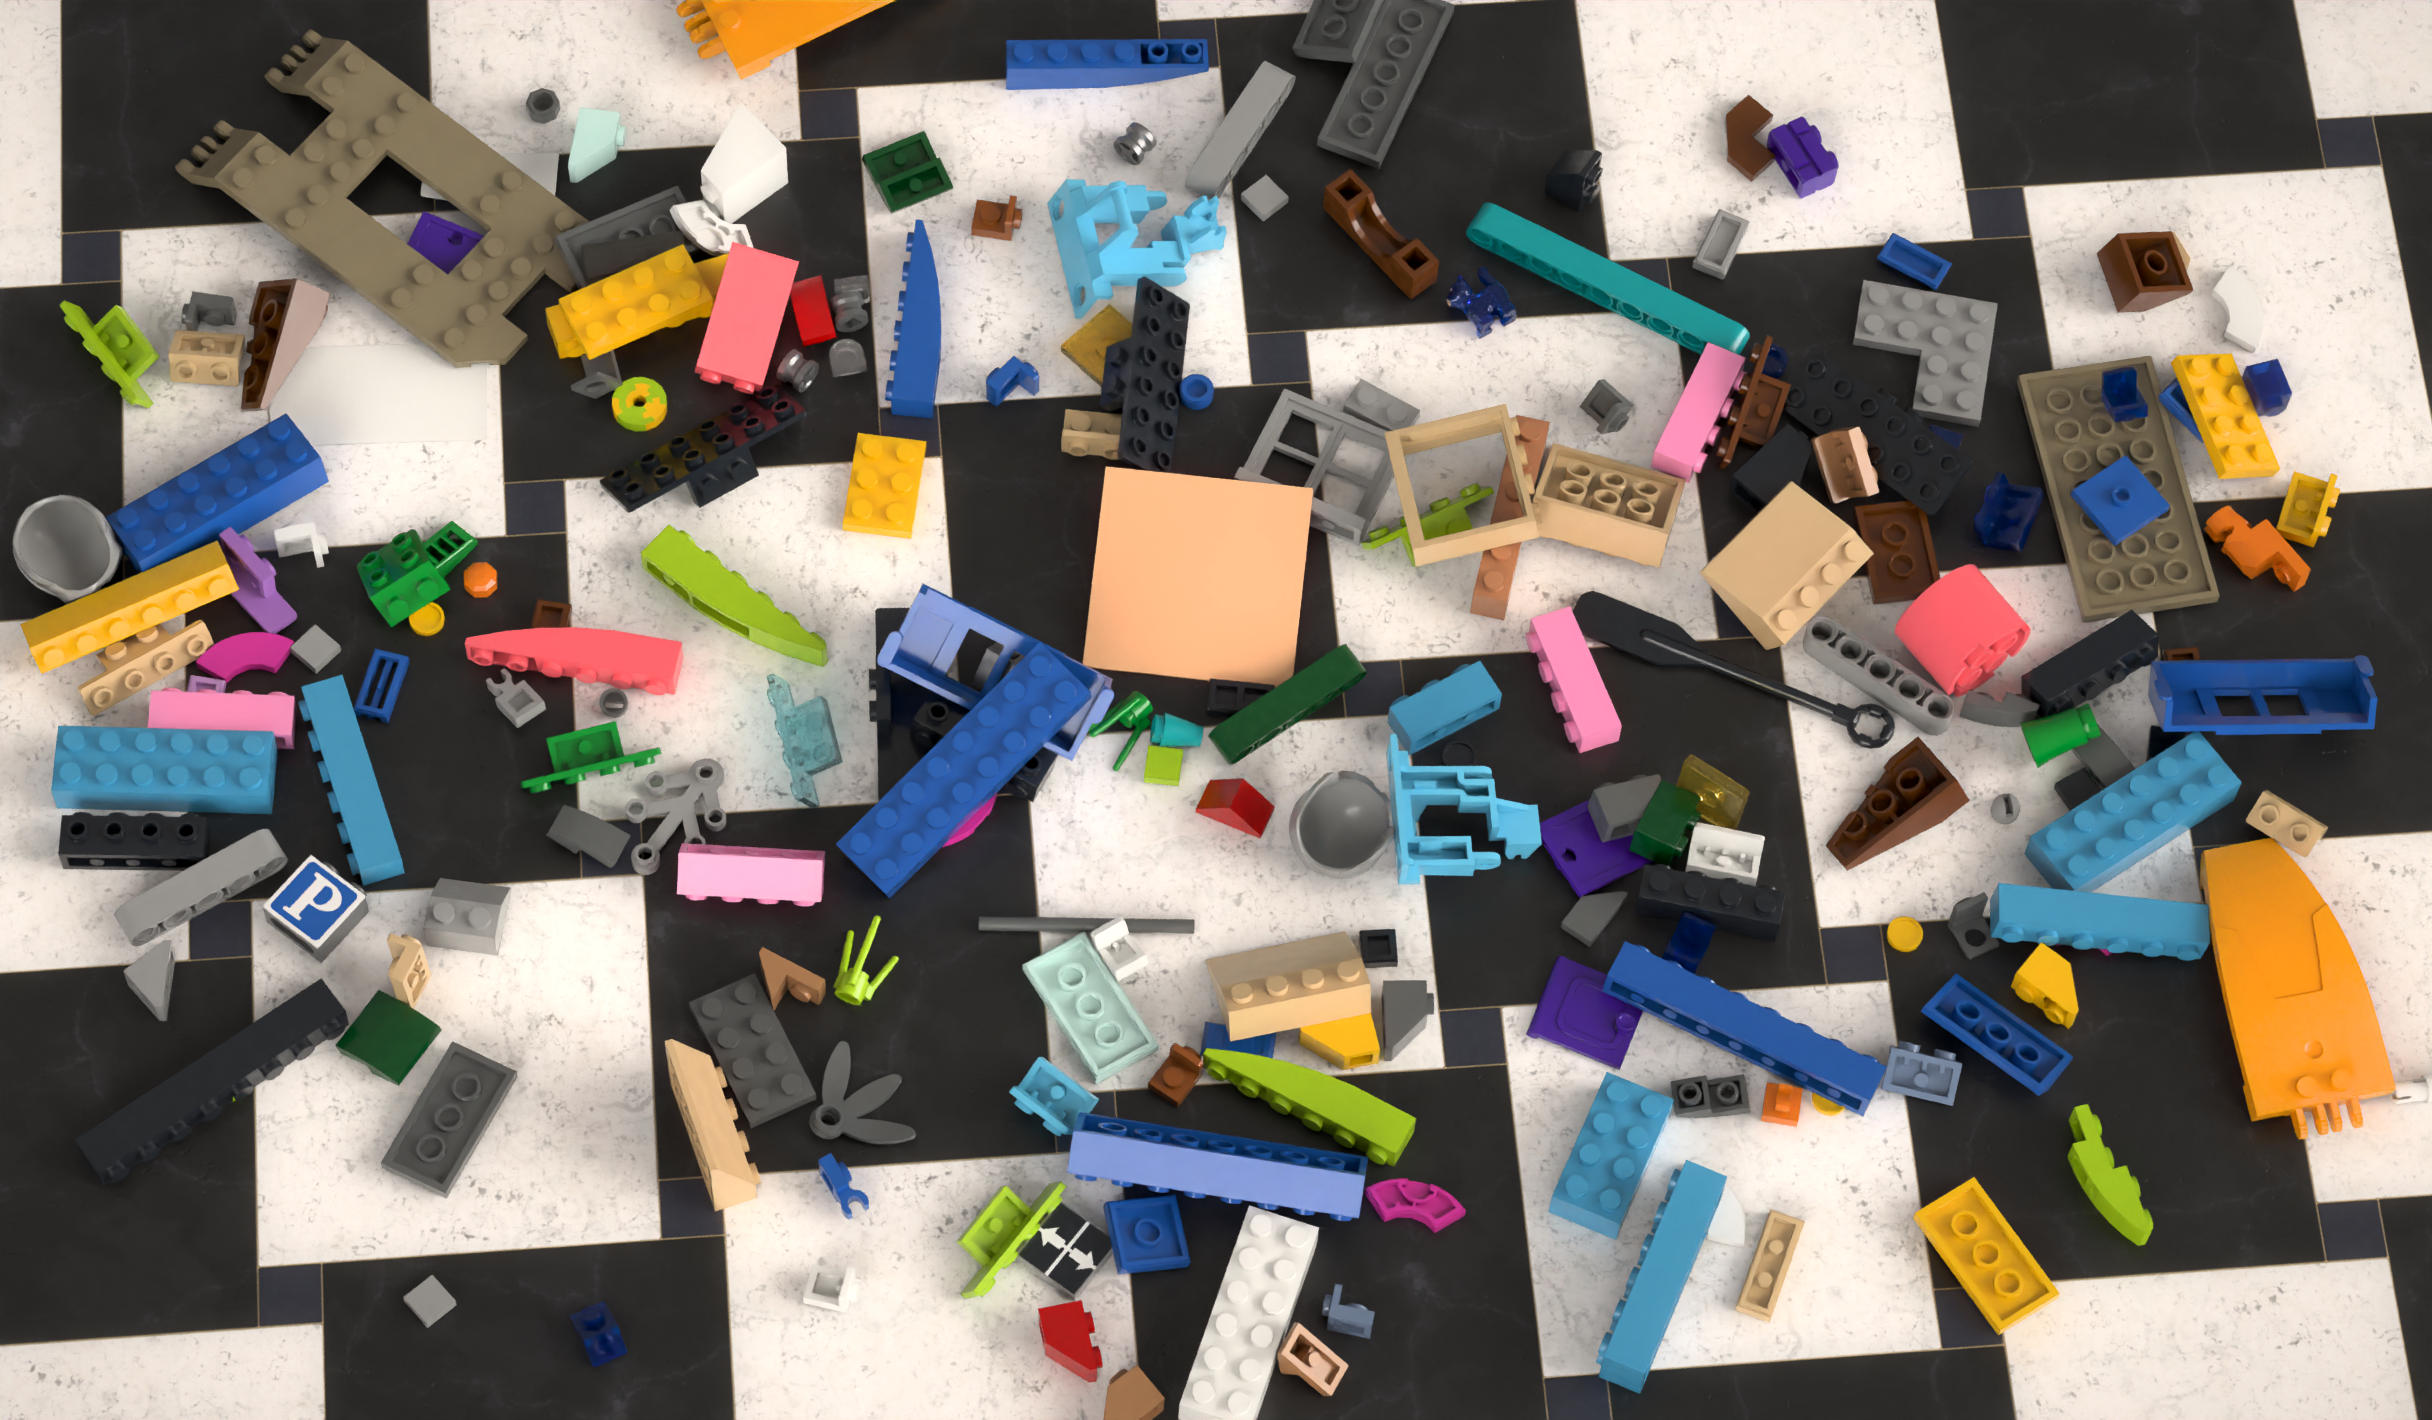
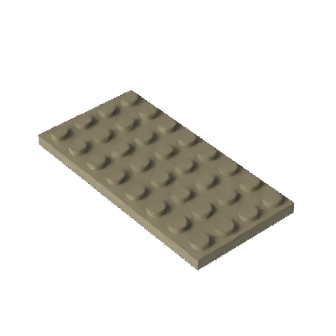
M2151 355L2019 375L2017 385L2082 622L2117 618L2130 610H2133L2136 614L2217 602L2220 596L2168 413L2166 407L2159 401L2161 389ZM2126 455L2170 506L2167 512L2114 546L2071 497L2073 489Z

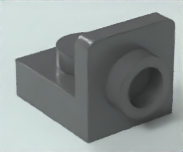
M192 291L190 303H185L182 309V324H186L187 331H198L200 321L212 326H222L223 324L234 326L237 316L234 299L229 296Z

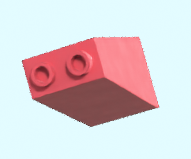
M732 242L694 372L701 374V380L712 384H720L721 381L734 384L733 388L747 394H753L754 390L759 392L762 389L799 261Z

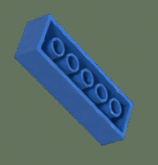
M287 413L105 518L114 532L115 539L122 546L123 554L137 573L140 574L217 540L219 545H221L219 534L227 528L231 527L239 535L325 485L329 480L320 455Z

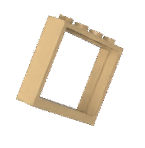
M1506 404L1384 433L1416 567L1539 538L1536 524L1543 523L1538 503L1531 504L1529 495L1535 494L1531 473L1524 474L1522 466L1528 464L1524 445H1516L1515 436L1520 435L1518 421L1516 417H1509ZM1502 432L1523 517L1424 540L1404 455Z

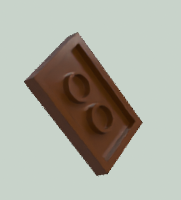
M1909 500L1855 506L1853 514L1858 536L1874 553L1864 563L1873 605L1916 600L1926 589L1940 579L1926 512Z

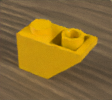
M2041 942L2016 972L2011 987L2015 989L2016 994L2022 1000L2034 1003L2041 1008L2049 1020L2056 1024H2062L2069 1029L2073 1025L2079 1011L2071 964Z
M1371 1013L1299 1027V1044L1342 1070L1378 1064L1380 1047Z

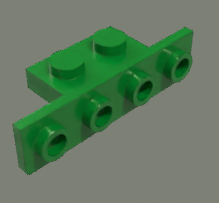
M616 721L546 738L554 773L520 781L522 789L529 787L532 794L551 789L550 782L564 779L565 785L586 780L585 773L599 770L600 776L620 772V764L632 761L635 768L656 763L654 756L662 753L660 747L624 755Z

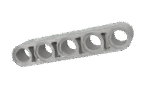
M1267 61L1260 65L1191 167L1185 180L1186 188L1202 196H1207L1210 200L1215 196L1218 199L1221 197L1289 96L1295 83V75Z
M1819 615L1809 621L1803 639V648L1810 657L1923 732L1938 736L1947 731L1954 713V702L1947 694L1832 618ZM1821 634L1824 635L1827 639L1819 640L1815 638L1813 635ZM1850 653L1856 659H1847L1842 654ZM1879 672L1883 674L1885 678H1876L1871 673ZM1900 692H1910L1914 697H1904ZM1930 711H1938L1943 717H1935Z
M261 829L128 900L117 908L114 916L133 946H141L275 874L286 865L288 859L269 829Z

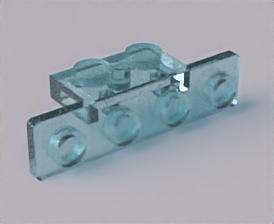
M773 673L767 676L769 684L767 696L775 708L777 716L775 728L783 740L785 748L782 753L783 760L790 769L793 780L790 783V788L797 801L814 809L819 807L820 804L813 775L843 762L828 702L825 698L819 696L795 707L789 683Z

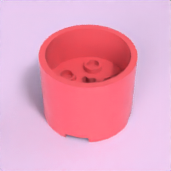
M1973 564L1959 567L1932 584L1907 608L1895 627V635L1948 696L1953 692L1956 697L1967 694L1969 690H1975L1995 675L1993 671L2004 663L2008 654L2011 657H2015L2021 650L2031 631L2019 614Z

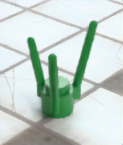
M1133 691L1125 700L1122 699L1106 712L1100 723H1092L1088 730L1090 737L1094 738L1117 720L1128 728H1131L1133 725L1136 726L1113 765L1114 771L1120 769L1141 733L1151 724L1147 717L1153 712V707L1150 701L1138 691Z

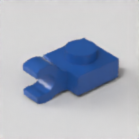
M831 1153L818 1159L819 1174L836 1202L840 1203L844 1217L848 1220L852 1218L849 1204L855 1201L861 1203L865 1211L868 1210L869 1200L867 1195L860 1190H853L849 1187L852 1177L844 1162L837 1163Z

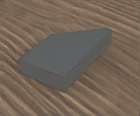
M1619 891L1582 896L1561 922L1560 928L1590 947L1627 900L1628 893Z

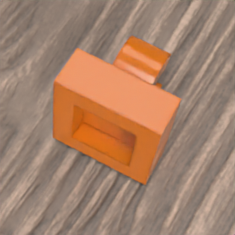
M1767 1082L1761 1121L1797 1127L1803 1088Z

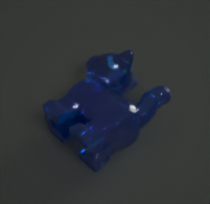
M1480 267L1477 272L1480 282L1486 286L1481 291L1473 294L1471 286L1464 277L1458 275L1457 281L1450 286L1449 294L1446 297V302L1450 307L1464 311L1468 320L1475 325L1479 339L1492 332L1491 325L1495 322L1493 317H1499L1504 327L1514 322L1517 316L1514 305L1509 301L1507 290L1488 273L1486 267Z

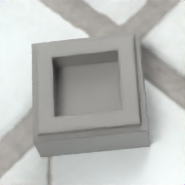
M1267 175L1241 193V201L1263 222L1285 206L1289 200V196Z
M315 624L290 647V650L295 657L317 674L341 652V647Z
M433 1275L403 1297L404 1302L427 1328L457 1305L456 1300Z

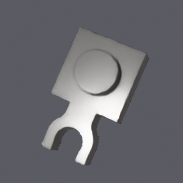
M505 668L501 670L502 679L505 681L502 684H495L491 678L486 680L488 690L497 696L495 698L497 707L517 728L546 710L544 700L524 680L514 685L510 673Z

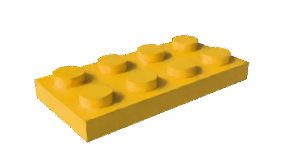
M683 244L559 299V306L589 360L714 305L713 297Z
M2232 353L2178 355L2171 362V365L2218 478L2273 477L2280 470V467Z
M1975 1177L1914 1214L1913 1219L1998 1335L2058 1299L2060 1293Z

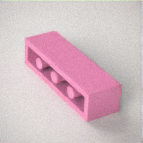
M1709 342L1707 343L1654 450L1652 468L1668 475L1686 479L1687 483L1690 482L1694 471L1699 474L1701 473L1708 456L1704 451L1708 444L1714 446L1721 427L1717 426L1721 417L1727 419L1734 404L1731 396L1734 390L1738 391L1744 373L1748 374L1743 371L1745 357Z
M1571 607L1531 618L1529 633H1526L1527 645L1531 653H1537L1540 660L1538 667L1544 683L1549 682L1552 688V703L1556 712H1562L1565 718L1564 729L1569 742H1575L1579 753L1619 741L1622 728L1621 722Z
M164 688L161 691H151L148 728L273 731L278 749H294L297 706L295 697L283 692L257 695L244 690L234 691L231 694L217 693L211 689H200L197 692H182L176 688Z
M682 843L678 854L677 894L686 895V898L690 900L707 899V896H719L726 902L743 901V898H754L762 904H776L779 900H790L798 906H812L815 902H821L823 896L825 851Z

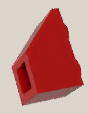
M1082 1300L1039 1308L1038 1324L1045 1356L1087 1382H1096L1097 1368H1102L1103 1365L1099 1346L1092 1347L1089 1334L1095 1333L1091 1311L1084 1312Z

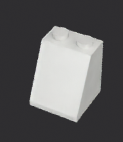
M743 103L736 108L701 169L702 186L700 188L703 193V200L710 211L719 219L732 224L788 183L786 147Z

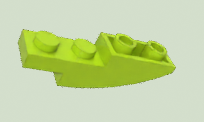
M2088 1104L2074 1107L2068 1121L2077 1143L2072 1144L2067 1158L2076 1178L2094 1206L2111 1225L2136 1245H2145L2151 1230H2153V1221L2149 1211L2142 1208L2139 1200L2141 1195L2140 1186L2136 1177L2130 1176L2127 1166L2112 1169L2114 1168V1158L2110 1148L2104 1147L2101 1140L2102 1127L2096 1114L2092 1115Z

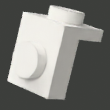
M315 521L303 524L289 523L282 528L273 529L279 558L314 551L317 568L324 567L322 555L328 554L329 551L325 533H317Z
M1121 916L1091 932L1096 950L1118 981L1149 964L1145 952L1129 934L1126 922Z
M812 1264L803 1296V1303L847 1313L849 1302H856L860 1290L861 1280L856 1279L855 1267L847 1266L846 1271Z

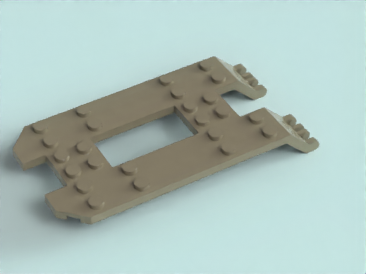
M309 29L302 36V40L314 52L312 54L306 53L300 46L293 45L289 49L291 56L285 54L280 59L281 65L293 74L285 76L277 68H271L264 76L280 92L309 96L331 113L310 136L289 155L261 133L236 129L225 121L220 120L213 127V131L226 142L220 145L211 137L204 136L200 140L203 148L195 145L191 150L193 158L204 165L198 168L193 166L189 160L182 159L175 166V169L192 184L221 189L456 368L471 367V364L491 363V365L506 364L528 341V335L507 320L505 316L544 274L570 293H573L578 286L554 239L556 235L589 221L347 40L324 38ZM387 155L489 231L449 274H446L347 199L348 195Z

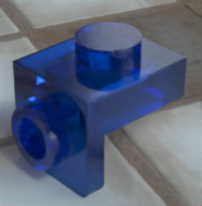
M2130 366L2104 371L2102 373L2101 400L2113 421L2128 422L2133 419L2148 417V404L2137 388V370L2135 367Z
M1684 912L1672 939L1664 951L1662 959L1677 962L1683 969L1695 974L1707 953L1716 926Z
M605 1301L588 1306L582 1311L570 1315L573 1326L582 1340L590 1362L594 1367L627 1352L618 1324Z

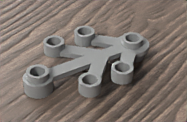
M701 759L691 766L689 772L665 776L659 771L651 772L646 777V789L653 796H660L669 789L688 788L679 797L647 803L635 798L627 802L625 806L626 817L633 823H640L645 818L668 814L648 842L639 844L633 849L631 861L637 873L650 875L658 870L660 866L659 851L682 821L686 835L684 843L692 844L697 842L706 845L705 839L699 832L694 804L702 794L707 808L704 816L706 827L711 831H720L725 827L726 814L720 808L717 789L724 781V771L717 761ZM704 771L713 773L709 778L700 776L701 772ZM654 780L663 782L660 787H652L650 785ZM634 807H639L642 809V812L634 815L630 813V810ZM714 815L722 818L718 823H713L709 819ZM644 852L652 854L646 860L639 858V855Z

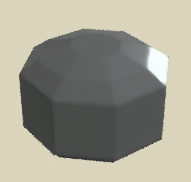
M541 88L529 94L526 101V109L533 121L545 124L557 118L560 111V101L554 91Z

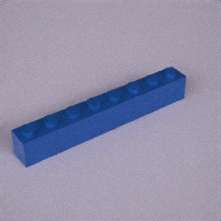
M1624 942L1607 974L1602 989L1603 992L1806 1090L1814 1092L1833 1103L1844 1106L1846 1109L1864 1117L1887 1066L1880 1064L1876 1058L1857 1053L1847 1048L1843 1042L1837 1039H1828L1814 1032L1806 1024L1795 1023L1781 1016L1775 1009L1755 1004L1739 992H1730L1716 985L1708 977L1697 976L1683 969L1677 962L1655 956L1641 945Z

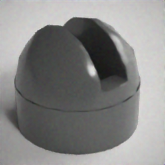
M611 688L603 692L599 705L607 717L619 718L628 709V699L620 689ZM606 702L614 704H623V707H606Z

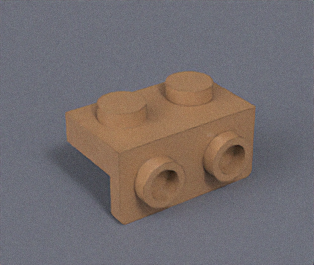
M1860 426L1838 428L1812 438V445L1831 503H1839L1854 497H1868L1879 493L1877 472L1871 465L1867 452V439L1861 432Z

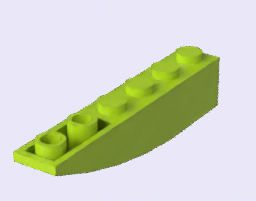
M668 525L641 552L642 568L695 610L722 627L783 655L821 667L828 663L827 645L821 636L815 632H807L800 626L799 621L794 615L787 611L783 613L776 608L767 594L762 591L756 592L749 587L747 581L740 573L734 570L730 572L721 565V561L714 553L709 550L704 552L696 546L695 541L687 532L683 530L678 532L671 525Z
M1206 1048L1203 1053V1068L1206 1069V1073L1218 1081L1227 1080L1236 1085L1246 1096L1251 1098L1258 1096L1269 1102L1270 1106L1277 1112L1285 1115L1290 1113L1300 1118L1302 1123L1314 1131L1323 1130L1333 1135L1339 1144L1348 1148L1354 1146L1360 1149L1375 1163L1381 1165L1386 1163L1394 1167L1414 1133L1415 1117L1351 1084L1319 1071L1283 1060L1243 1052Z

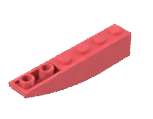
M564 627L511 630L468 637L465 641L467 659L482 666H490L492 664L503 665L517 672H524L526 670L538 671L548 677H573L588 684L597 681L611 684L618 689L638 688L646 690L653 695H664L665 693L675 695L684 658L682 642L592 628Z

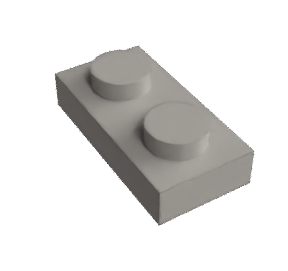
M1360 379L1343 407L1344 412L1386 431L1414 426L1420 417L1419 409L1363 379Z

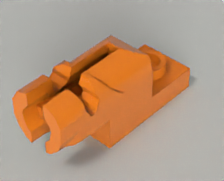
M2225 506L2207 520L2206 524L2208 526L2204 528V531L2214 543L2224 542L2221 551L2228 555L2243 574L2250 579L2259 576L2272 567L2278 580L2283 584H2287L2293 592L2305 585L2311 571L2310 567L2267 519L2252 528L2251 524L2237 514L2231 506Z

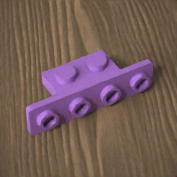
M231 527L220 533V547L239 590L230 594L266 633L276 634L295 621L297 613L276 591L274 579L276 571L266 558L260 559L254 553V547L245 535L238 536Z

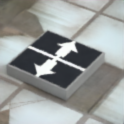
M1061 1201L1056 1209L1041 1223L1037 1233L1020 1249L1016 1260L1068 1298L1075 1301L1112 1256L1113 1250L1110 1236Z

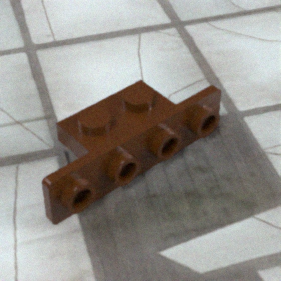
M1766 335L1761 343L1755 342L1748 361L1753 363L1750 374L1744 373L1738 388V393L1743 395L1739 406L1733 405L1728 416L1727 424L1731 426L1728 438H1721L1716 451V456L1720 457L1719 468L1725 469L1730 464L1738 440L1762 448L1773 438L1791 384L1761 374L1773 340L1771 336Z

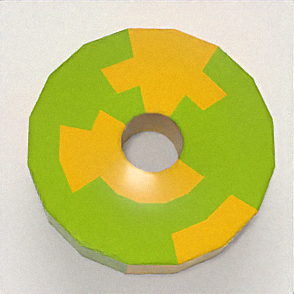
M633 377L623 381V385L616 388L612 396V409L617 422L624 428L635 432L648 431L657 427L664 420L667 413V397L662 386L646 377ZM637 402L645 403L642 407H637L634 404Z

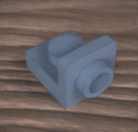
M1335 1284L1333 1295L1326 1294L1321 1316L1328 1317L1326 1330L1370 1339L1375 1312L1369 1311L1360 1304L1340 1305L1343 1285Z

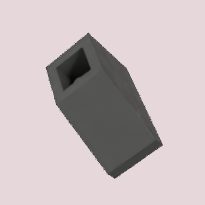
M1641 774L1618 784L1612 782L1604 783L1593 790L1587 808L1601 842L1634 835L1637 825L1662 780L1659 774L1651 776Z

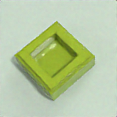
M1148 745L1144 782L1179 786L1183 749Z

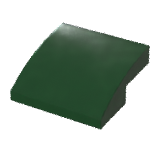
M925 131L865 154L862 157V161L878 193L891 214L954 188L940 157H936Z
M378 990L335 1046L341 1054L366 1065L372 1074L399 1086L442 1029L412 1007Z

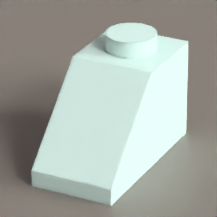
M579 108L568 161L570 182L577 183L616 159L618 146H624L627 131L626 126H621L620 112Z

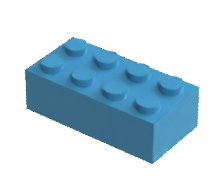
M1606 1072L1554 1190L1548 1212L1616 1240L1670 1117L1674 1099Z

